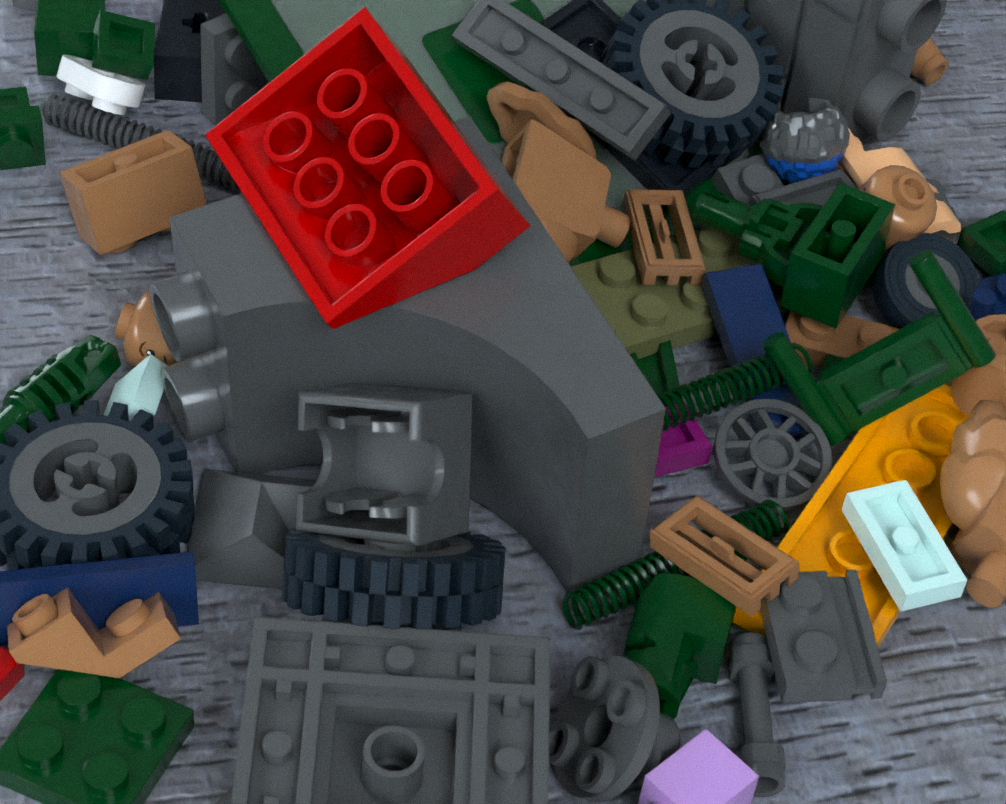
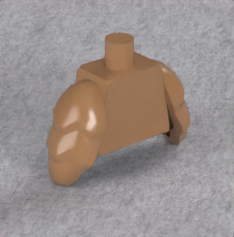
M508 81L498 83L491 88L487 95L489 108L498 123L501 137L508 144L505 147L501 163L567 262L570 264L595 239L612 247H618L629 230L630 217L628 214L605 204L611 173L607 166L597 160L594 144L579 120L566 116L542 92H533Z
M980 400L970 411L966 420L955 428L950 446V455L945 459L941 468L940 490L943 507L948 518L960 528L953 542L955 551L976 569L967 581L966 589L969 595L979 604L989 608H997L1001 606L1006 598V411L1001 402Z

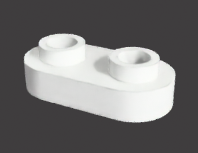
M63 54L56 76L58 79L66 82L65 92L80 98L93 100V107L118 115H125L127 106L139 108L145 88L144 83L128 75L93 68L92 60Z

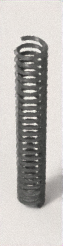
M56 91L49 94L43 108L44 119L48 125L54 124L57 128L62 127L65 131L70 130L73 134L78 133L79 136H86L87 139H94L95 142H102L104 145L109 144L112 148L118 147L120 149L137 142L141 129L142 132L138 141L147 138L149 132V137L162 132L161 129L154 131L153 126L146 128L145 123L138 125L137 120L130 122L128 117L122 119L121 115L114 116L113 113L108 112L106 114V111H98V108L95 107L90 108L89 103L82 105L81 100L74 102L72 97L66 99L64 94L58 96ZM53 97H54V103H53L52 109H51V111H50L49 114H48L49 105H50V103H51V100H52ZM62 100L61 109L58 115L56 116L58 105ZM70 103L69 112L64 119L66 108ZM78 106L77 114L72 122L74 111ZM86 109L85 117L82 123L80 124L82 114ZM94 111L92 122L88 127L90 117ZM102 114L101 122L96 130L99 117ZM110 117L109 125L106 131L104 132L107 120ZM117 120H118L116 130H115V132H114V134H113V129H114L115 123H116ZM125 123H126L124 133H123V135H122V137H121L122 129H123V127H124V125H125ZM134 126L133 133L129 139L130 132ZM181 138V140L192 147L194 157L198 151L195 161L201 180L207 179L209 183L215 182L217 186L223 185L226 189L232 188L234 192L240 190L239 187L235 186L236 182L223 162L221 164V159L215 150L211 152L210 146L203 148L201 143L195 145L193 140L187 142L186 138Z

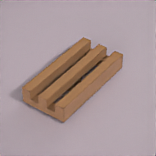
M625 190L622 208L623 212L630 217L631 223L628 231L642 285H654L656 276H664L666 285H678L680 276H687L689 285H700L706 269L683 191ZM642 204H645L647 217L649 220L650 228L652 231L659 259L656 258V254L654 251L653 243L651 240ZM660 205H668V211L682 259H675L669 238V227L667 220L664 219Z
M697 495L649 531L650 548L751 617L761 609V599L763 597L771 601L780 594V584L782 582L790 586L799 579V562ZM689 522H694L695 524H697L698 526L712 534L714 537L711 539L710 537H708L707 535H705L704 533L690 525ZM734 550H736L737 552H739L740 554H742L743 556H745L746 558H748L749 560H751L752 562H754L766 571L762 573L761 571H759L758 569H756L755 567H753L752 565H750L749 563L735 555Z

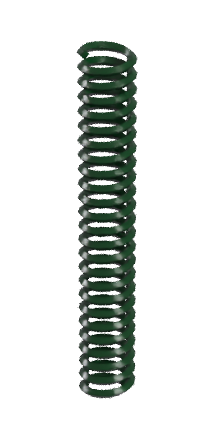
M791 343L794 349L802 352L807 362L808 371L812 374L813 363L807 350L797 343ZM765 353L764 355L757 356L755 359H749L747 362H741L739 365L725 368L722 372L716 371L713 375L710 374L705 378H699L697 381H691L689 384L674 387L671 391H665L663 394H656L665 408V403L668 405L673 417L672 422L667 410L665 411V426L663 425L662 431H668L669 427L676 428L678 423L684 425L687 420L693 422L695 417L702 418L703 414L710 415L712 410L718 412L721 407L727 408L729 404L736 405L737 401L744 402L746 397L752 399L754 394L760 396L763 391L769 392L771 388L777 389L779 385L785 386L786 382L784 379L780 380L778 370ZM766 363L769 365L770 373L772 375V378L775 380V383H772L770 373L766 368ZM758 367L761 369L763 379L766 382L767 386L763 385V380L760 373L758 372ZM749 369L753 372V377L756 385L758 386V390L755 389L754 381L751 375L749 374ZM741 373H742V374L744 375V377H745V381H746V384H747V386H748V388H749V390H750V393H748L747 390H746L745 383H744L743 379L741 378ZM733 376L735 377L738 388L742 393L741 396H739L737 387L733 382ZM725 380L728 383L730 392L733 395V399H731L729 396L728 389L725 385ZM716 383L720 386V391L722 393L723 398L725 399L724 403L722 402L719 391L716 388ZM708 386L712 391V395L714 397V400L716 401V406H714L712 402V398L708 392ZM699 389L703 393L708 409L704 407V403L700 396ZM691 393L695 397V401L699 408V412H697L695 409V405L693 403V400L691 399ZM682 396L685 398L687 402L688 408L691 413L690 416L686 411V407L683 403ZM674 400L678 404L679 410L682 415V419L678 416V412L674 405Z
M770 499L731 516L732 519L739 523L741 522L752 532L755 530L757 535L766 541H770L772 536L779 537L780 532L786 534L789 530V519L786 512L778 503ZM771 505L778 510L784 522L783 528L776 513L768 506ZM765 511L768 512L769 519L765 515ZM757 515L760 516L761 523L757 519ZM748 518L752 521L753 528L750 525ZM699 530L711 539L714 537L706 530ZM654 551L653 554H647L644 558H638L635 562H629L627 566H621L618 571L612 570L609 575L603 574L600 579H593L591 583H585L582 587H576L573 591H567L563 598V611L570 626L576 630H581L583 625L590 626L592 620L599 622L601 616L607 618L610 612L616 614L618 608L625 610L627 604L634 605L645 589L639 572L643 575L647 585L652 581L647 567L651 570L654 577L659 574L656 563L660 566L662 573L670 574L665 564L666 558ZM666 559L673 574L682 575L679 572L678 566ZM683 570V575H684V576H688V575L691 576L690 574H688L687 572H685V571ZM630 575L634 579L639 589L640 595H638L635 591V588L631 582ZM621 579L626 584L628 591L630 592L631 599L627 596L623 588ZM613 584L615 585L621 596L622 603L618 600L614 592ZM604 588L608 592L612 600L613 607L610 605L606 598ZM595 593L599 596L603 604L604 611L599 606ZM572 597V607L577 623L574 621L569 610L568 599ZM587 598L589 599L594 608L595 615L590 610ZM578 602L580 603L585 612L586 619L583 617L579 609Z

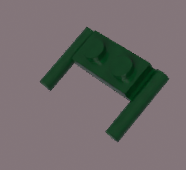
M924 250L916 254L909 261V265L940 315L937 316L933 311L822 371V379L817 382L782 331L770 335L762 342V348L806 414L822 428L830 446L843 441L850 432H855L961 376L973 367L980 368L987 365L995 358V351L932 250Z

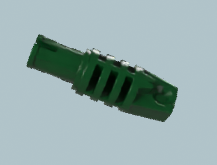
M88 335L76 344L52 355L45 364L40 365L31 375L22 379L19 385L7 391L3 400V407L0 409V443L7 445L5 431L15 423L30 433L28 415L41 410L47 420L52 422L57 420L55 405L69 402L73 415L79 410L80 405H84V400H91L96 391L121 366L116 346L103 341L99 337Z

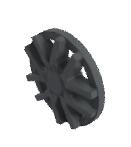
M756 399L735 407L720 424L712 447V455H714L717 467V479L723 480L731 491L746 501L748 508L769 499L778 503L784 511L802 507L809 503L832 468V452L822 428L802 409L788 402L776 399ZM767 412L785 415L788 419L779 428H775ZM747 414H752L759 432L755 433L743 417ZM796 423L800 424L808 433L797 442L787 433ZM731 427L740 441H726L727 433ZM813 443H815L820 457L819 462L802 453ZM726 456L744 457L745 462L729 465ZM794 469L817 478L812 484ZM750 476V488L744 485L738 478ZM763 480L771 482L773 497L759 494ZM786 486L799 493V495L785 498ZM771 505L768 506L776 513V515L780 514L775 507Z

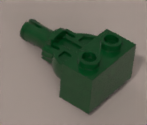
M842 183L838 184L824 206L813 203L786 205L771 198H764L761 203L756 202L752 206L728 197L710 187H706L695 204L692 222L739 239V255L756 261L758 264L762 263L766 276L784 288L780 306L836 329L883 257L896 204Z

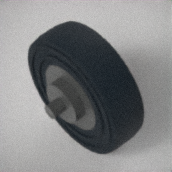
M923 233L909 241H899L884 252L883 257L873 272L872 291L880 313L892 327L901 329L933 311L937 316L940 315L909 265V261L916 254L924 250H932L967 308L969 307L974 290L980 288V281L972 261L959 246L942 236Z

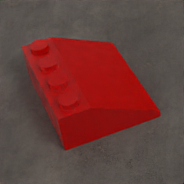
M365 6L205 134L320 315L332 329L475 270L531 226L401 48Z

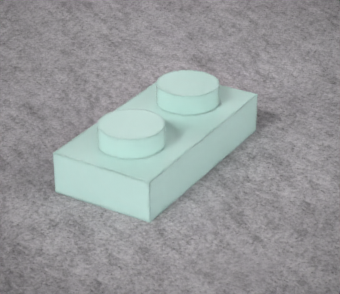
M907 480L846 494L842 512L900 612L962 596L967 578Z

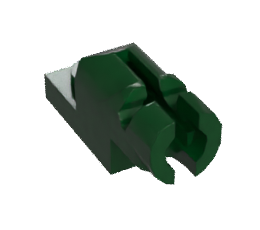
M734 550L735 555L747 562L745 556ZM659 573L644 589L637 600L623 652V657L642 664L651 673L659 694L660 712L669 715L673 719L677 717L680 703L693 678L717 684L736 609L735 605L696 578L680 574Z

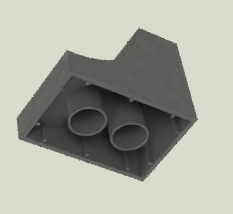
M470 116L454 122L531 226L475 270L335 329L326 324L243 193L170 217L176 275L151 283L149 291L162 336L171 354L178 361L175 364L161 368V379L172 415L187 442L190 443L215 433L235 472L261 474L297 466L322 465L323 447L315 430H298V394L301 390L359 383L472 393L470 498L493 511L528 540L553 569L566 592L573 591L576 587H582L585 583H591L593 579H600L603 574L609 575L612 570L618 571L621 566H627L629 562H635L638 558H641L666 408Z

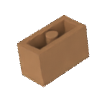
M169 130L59 172L78 235L99 255L121 253L134 247L139 239L159 231H171V216L207 205L192 147Z

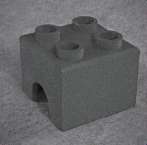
M359 383L299 391L298 430H315L323 447V463L316 483L309 490L297 493L296 531L416 546L469 531L472 393Z

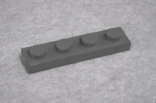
M478 0L452 34L460 46L522 87L533 92H542L566 116L578 119L584 128L634 161L671 114L666 104L504 0Z

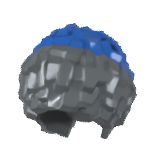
M809 97V113L792 112L784 114L780 111L779 101L776 113L758 138L760 148L770 168L777 173L779 178L787 180L791 184L836 170L839 161L846 152L850 138L848 120L842 116L841 110L837 106H833L830 99Z

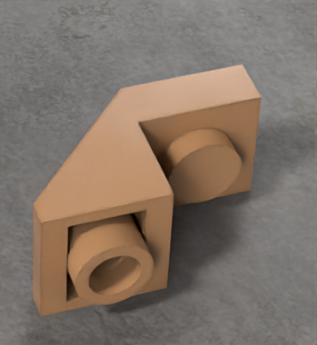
M66 587L52 597L48 594H41L29 600L15 612L12 617L13 622L7 625L9 653L19 664L114 678L123 677L181 639L175 614L160 592L144 602L141 599H134L123 604L108 617L106 626L99 630L70 589Z

